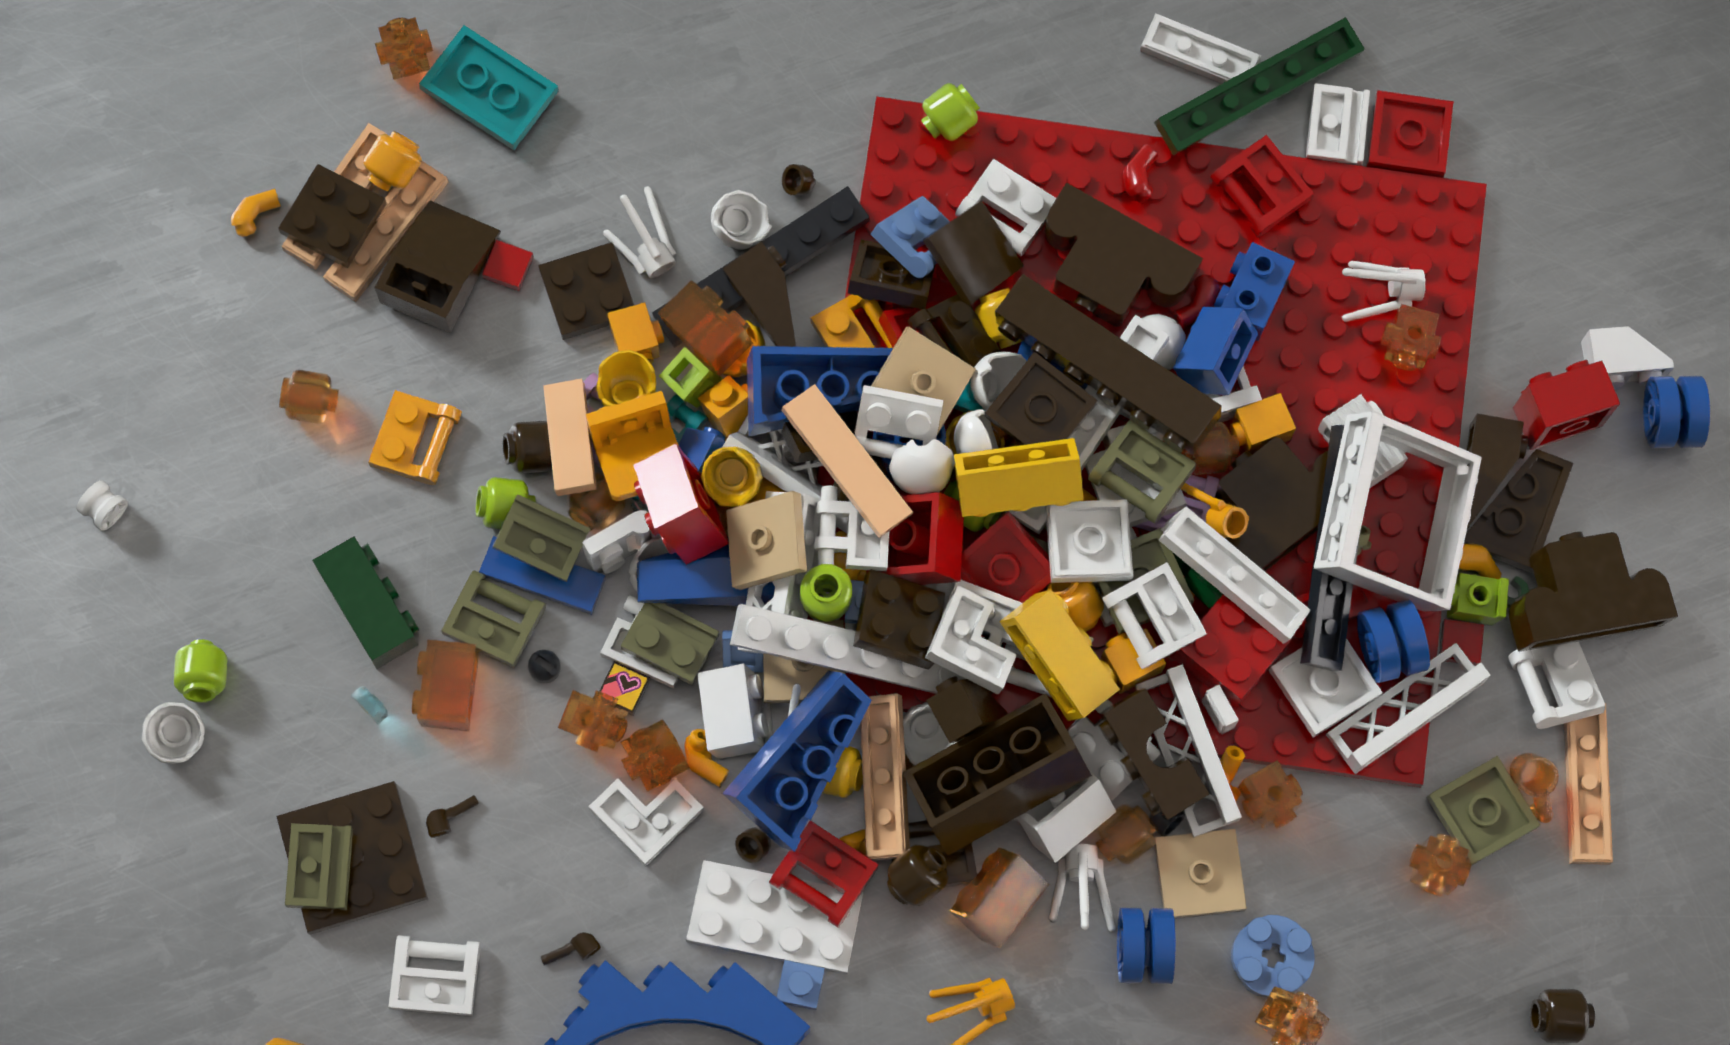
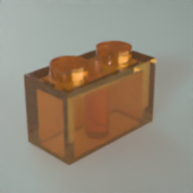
M691 280L658 314L667 328L720 377L753 344L746 332L750 326L736 311L733 310L728 314L720 307L723 303L722 299L709 286L701 289Z
M428 639L426 651L419 652L417 675H423L421 690H414L412 714H417V720L421 727L469 732L480 654L476 644Z
M998 847L994 853L984 860L982 869L973 881L959 892L957 901L949 911L980 940L1001 948L1050 884L1019 854Z

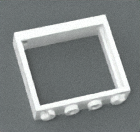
M1374 411L1347 414L1314 569L1398 602L1409 599L1413 602L1416 609L1424 612L1450 610L1453 594L1455 593L1458 569L1463 556V545L1471 517V507L1482 457ZM1379 441L1444 467L1419 589L1353 564Z

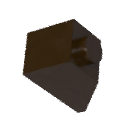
M957 676L951 677L937 685L935 689L938 693L926 700L949 743L958 742L1008 714L982 686L968 679L958 680Z

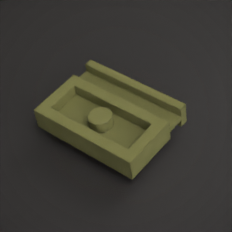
M517 494L492 549L565 582L590 528Z
M644 603L621 644V650L693 686L698 676L697 673H700L720 633L718 630L664 603Z
M291 823L285 906L287 908L347 910L353 837L352 826Z

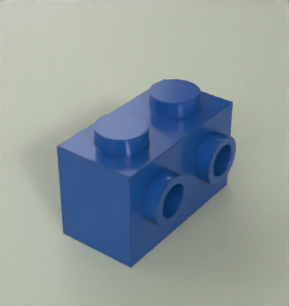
M1252 242L1246 254L1239 251L1230 270V273L1236 275L1231 287L1222 286L1214 306L1243 308L1258 332L1256 340L1259 341L1295 261Z
M1202 307L1180 354L1176 358L1173 369L1178 377L1204 394H1230L1258 336L1256 328L1244 309Z

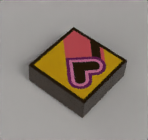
M613 661L597 694V700L634 716L651 679L647 675Z

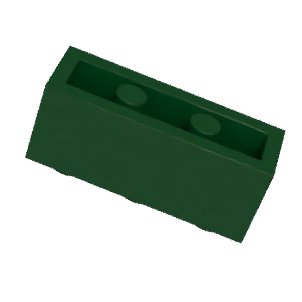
M355 536L312 560L376 669L418 646L413 634L419 631V628L408 610L402 613L398 610L393 600L397 599L399 595L388 576L380 580L373 567L380 563L368 543L361 547Z

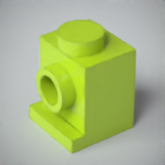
M686 347L678 353L659 375L677 395L697 409L701 405L698 397L723 379L703 359ZM691 363L693 367L681 381H678L676 378Z
M1459 573L1456 579L1451 608L1447 610V618L1491 626L1506 618L1509 579L1502 577L1495 579ZM1473 592H1479V601L1474 597Z

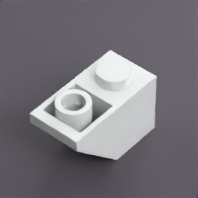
M1629 326L1589 329L1581 341L1584 360H1588L1589 364L1603 360L1614 389L1620 388L1629 382H1639L1640 386H1646L1647 380L1650 377L1668 376L1674 368L1673 360Z

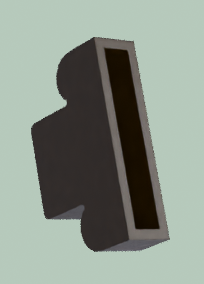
M1068 183L1064 185L1047 216L1045 237L1048 243L1061 251L1070 250L1056 274L1053 291L1072 302L1073 307L1086 316L1092 317L1095 315L1115 327L1122 325L1144 289L1147 290L1150 300L1158 306L1172 307L1178 304L1198 274L1203 261L1202 257Z
M1275 437L1254 454L1249 450L1241 454L1232 462L1231 467L1233 470L1219 481L1215 497L1223 500L1226 504L1243 508L1249 516L1247 529L1242 536L1235 539L1226 537L1225 539L1263 571L1266 572L1318 531L1328 451L1319 455L1309 472L1281 438Z
M1582 532L1569 533L1559 537V541L1550 542L1533 553L1530 560L1538 587L1531 589L1516 599L1509 609V621L1518 652L1657 628L1678 617L1669 583L1660 571L1653 568H1645L1629 576L1619 537L1614 532L1586 537L1583 536Z

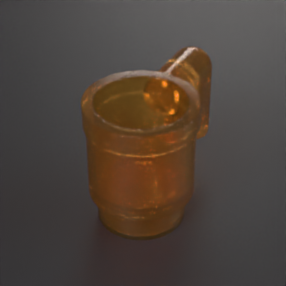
M1535 753L1521 754L1512 761L1510 776L1518 788L1533 797L1534 803L1530 806V809L1537 820L1541 823H1549L1553 819L1549 794L1554 791L1558 784V770L1554 763L1545 757Z

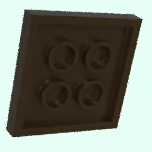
M395 781L276 816L287 858H289L291 823L352 826L353 828L347 910L301 908L309 935L428 900Z

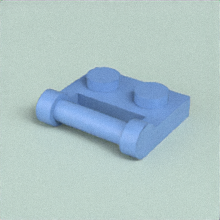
M921 196L878 223L871 235L912 275L917 278H923L933 270L937 262L929 250L927 252H917L916 249L925 244L923 240L950 221L924 196Z

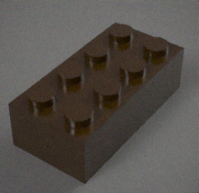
M1046 693L902 772L931 829L947 855L952 854L1092 776Z

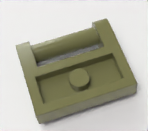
M1129 420L1093 468L1088 480L1098 487L1101 484L1145 512V518L1156 524L1196 469V463ZM1118 463L1159 490L1160 493L1154 500L1111 471L1113 466Z
M474 570L465 583L441 632L453 640L515 668L531 634L544 614L546 603L538 599L530 601L485 580L486 575ZM480 594L525 616L521 624L474 603L473 600Z

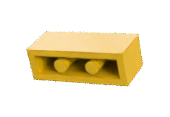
M1074 438L954 454L962 517H984L995 512L1009 510L1026 511L1032 507L1046 505L1064 506L1071 502L1083 500L1080 458Z
M1050 589L1034 594L999 622L1068 721L1082 719L1120 689L1114 682L1115 676L1112 669L1107 663L1099 660L1092 650V642L1087 633L1080 627H1076L1067 614L1069 609L1065 601Z

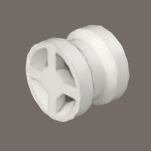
M99 480L85 491L79 499L76 510L83 516L93 518L94 525L101 531H105L119 520L127 508L128 501L121 495L111 493L110 486L103 480Z

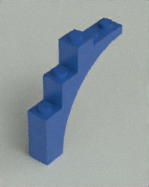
M605 960L600 967L593 964L578 982L582 985L578 993L588 1003V1006L585 1009L578 1006L563 1024L567 1030L557 1041L550 1038L544 1045H596L601 1041L632 1029L660 1024L701 1025L728 1031L757 1045H799L810 1033V1026L736 962L729 969L723 965L708 982L712 989L707 993L671 961L664 968L657 965L643 982L647 988L642 992Z

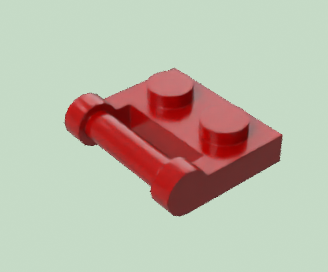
M1267 134L1220 166L1210 176V179L1217 187H1223L1252 223L1250 228L1257 237L1265 235L1277 223L1312 200L1314 196L1313 191ZM1239 171L1245 174L1272 208L1265 215L1235 179L1234 175Z
M809 821L800 835L801 840L795 852L789 850L772 875L769 884L779 890L782 887L828 916L827 921L839 928L878 870L879 864L814 822ZM797 864L843 893L839 902L836 903L791 874Z

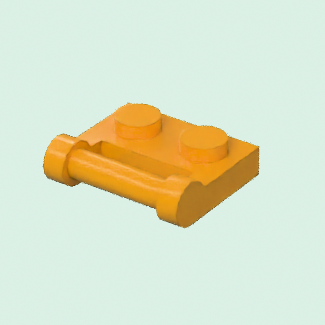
M851 294L810 317V323L825 347L875 348L853 311L863 307L887 347L892 348L878 321L883 310L877 300H865L858 295Z
M395 390L368 461L370 467L424 484L436 485L440 474L437 471L453 425L459 423L462 411L448 404H438ZM429 418L438 419L423 464H413Z

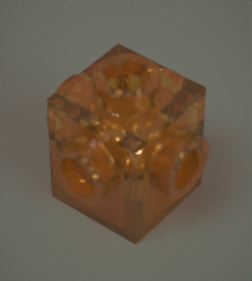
M416 17L410 19L396 18L389 21L385 26L378 27L382 41L375 43L381 65L389 64L393 80L430 70L426 53L433 51L427 29L419 31Z
M1401 304L1393 323L1387 322L1381 339V345L1387 346L1384 360L1393 362L1395 367L1402 370L1413 371L1416 368L1422 370L1428 358L1435 359L1439 349L1441 336L1435 335L1440 314Z
M573 690L558 728L578 736L575 743L596 752H598L600 746L614 749L616 742L618 743L622 740L627 730L628 722L625 719L629 711L616 706L618 698L596 690L594 696H590Z
M663 719L647 728L635 731L630 737L620 742L627 757L621 759L624 769L631 781L639 778L646 791L665 785L673 777L690 769L675 736Z
M1278 760L1243 779L1238 786L1245 799L1241 802L1245 813L1253 823L1258 821L1262 829L1271 824H1274L1276 829L1293 821L1297 818L1294 811L1303 803L1300 798L1303 795V791L1298 781L1292 774L1286 775ZM1269 796L1274 797L1276 801L1271 800Z
M1437 834L1436 837L1430 835L1422 845L1417 843L1414 847L1408 865L1414 868L1410 882L1420 885L1419 888L1429 894L1443 896L1445 894L1448 896L1457 888V885L1464 886L1471 869V863L1466 862L1469 849L1461 847V842L1454 837L1445 834ZM1437 858L1450 862L1449 868L1440 867L1437 863Z
M1274 986L1255 1023L1272 1036L1270 1043L1273 1045H1316L1330 1019L1317 1008L1319 1002L1310 995L1301 991H1297L1295 994Z

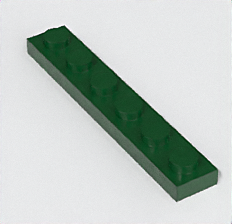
M1345 17L1159 117L1154 124L1174 156L1360 55L1365 48Z

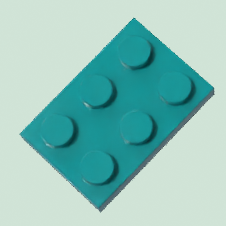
M465 25L459 30L419 83L420 90L512 150L517 148L559 92L558 85Z

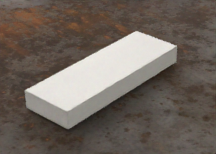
M1156 13L1140 49L1141 52L1219 83H1224L1259 64L1262 56Z

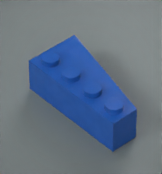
M752 346L747 358L749 437L783 429L785 422H789V420L781 411L782 407L814 384L837 414L859 411L863 386H871L893 348Z
M828 670L722 794L776 844L795 852L807 821L812 819L818 807L817 802L827 782H831L837 770L835 766L845 747L848 748L872 700L844 673Z

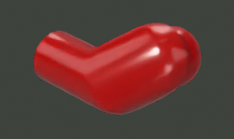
M1143 145L1124 167L1122 173L1127 194L1133 196L1137 202H1145L1153 193L1152 186L1148 184L1149 180L1146 171L1159 156L1148 145Z
M1209 275L1197 277L1194 282L1196 293L1193 302L1174 311L1176 321L1181 325L1182 329L1196 322L1202 307H1215V301L1220 293V286L1216 279Z

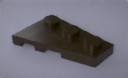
M1536 449L1467 531L1464 544L1482 545L1488 550L1492 558L1532 573L1533 568L1530 557L1544 546L1574 463Z

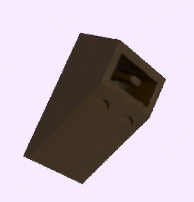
M430 200L392 252L374 287L379 302L451 333L501 230Z

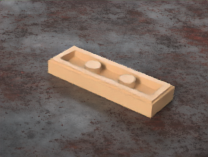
M583 379L543 385L554 489L557 496L596 490L591 435L585 415L588 413Z

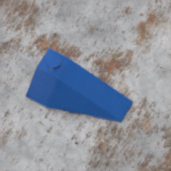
M729 544L687 565L676 552L673 554L665 553L637 563L638 603L746 605L749 588L739 590L732 587ZM772 581L767 583L762 589L761 599L765 605L774 597L775 586Z

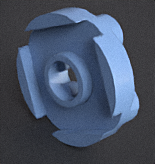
M1266 915L1253 919L1238 933L1231 950V963L1234 972L1236 971L1238 978L1243 982V986L1248 991L1263 998L1278 999L1294 993L1308 980L1314 967L1315 954L1310 934L1301 928L1298 923L1284 916ZM1272 946L1278 947L1279 954L1284 955V961L1277 962L1274 968L1267 966L1268 959L1262 957V951H1269Z

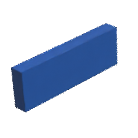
M493 536L479 573L486 575L488 579L592 615L606 580L604 574L574 564L567 581L564 582L492 549L497 538Z

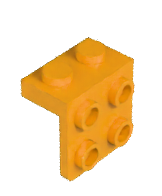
M662 391L640 395L633 400L613 406H605L597 411L585 414L594 449L611 497L615 501L638 496L634 488V482L638 481L634 464L674 444L678 445Z

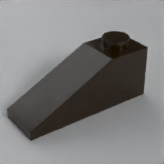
M761 241L725 266L723 274L775 346L796 347L785 273L781 269L786 263L773 245L767 249Z
M1478 413L1472 420L1469 427L1466 451L1482 458L1467 529L1518 459H1524L1528 445V436L1522 435L1523 421Z

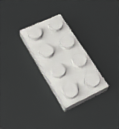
M703 860L686 939L688 943L783 962L788 960L808 964L842 974L848 973L863 892L843 923L837 928L827 921L828 916L783 887L779 890L769 884L773 874ZM802 880L836 903L843 896V893L830 885Z

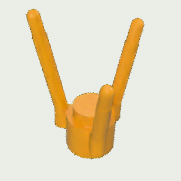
M1187 483L1182 486L1181 490L1210 505L1211 508L1206 514V523L1221 536L1235 539L1244 534L1248 526L1249 516L1243 508L1226 504L1223 500L1214 498Z
M989 977L976 983L931 990L929 992L931 998L976 993H974V999L927 1016L926 1021L933 1023L978 1008L982 1017L986 1015L990 1017L951 1045L968 1044L993 1025L1007 1020L1005 1012L1015 1009L1013 995L1004 978L992 982Z

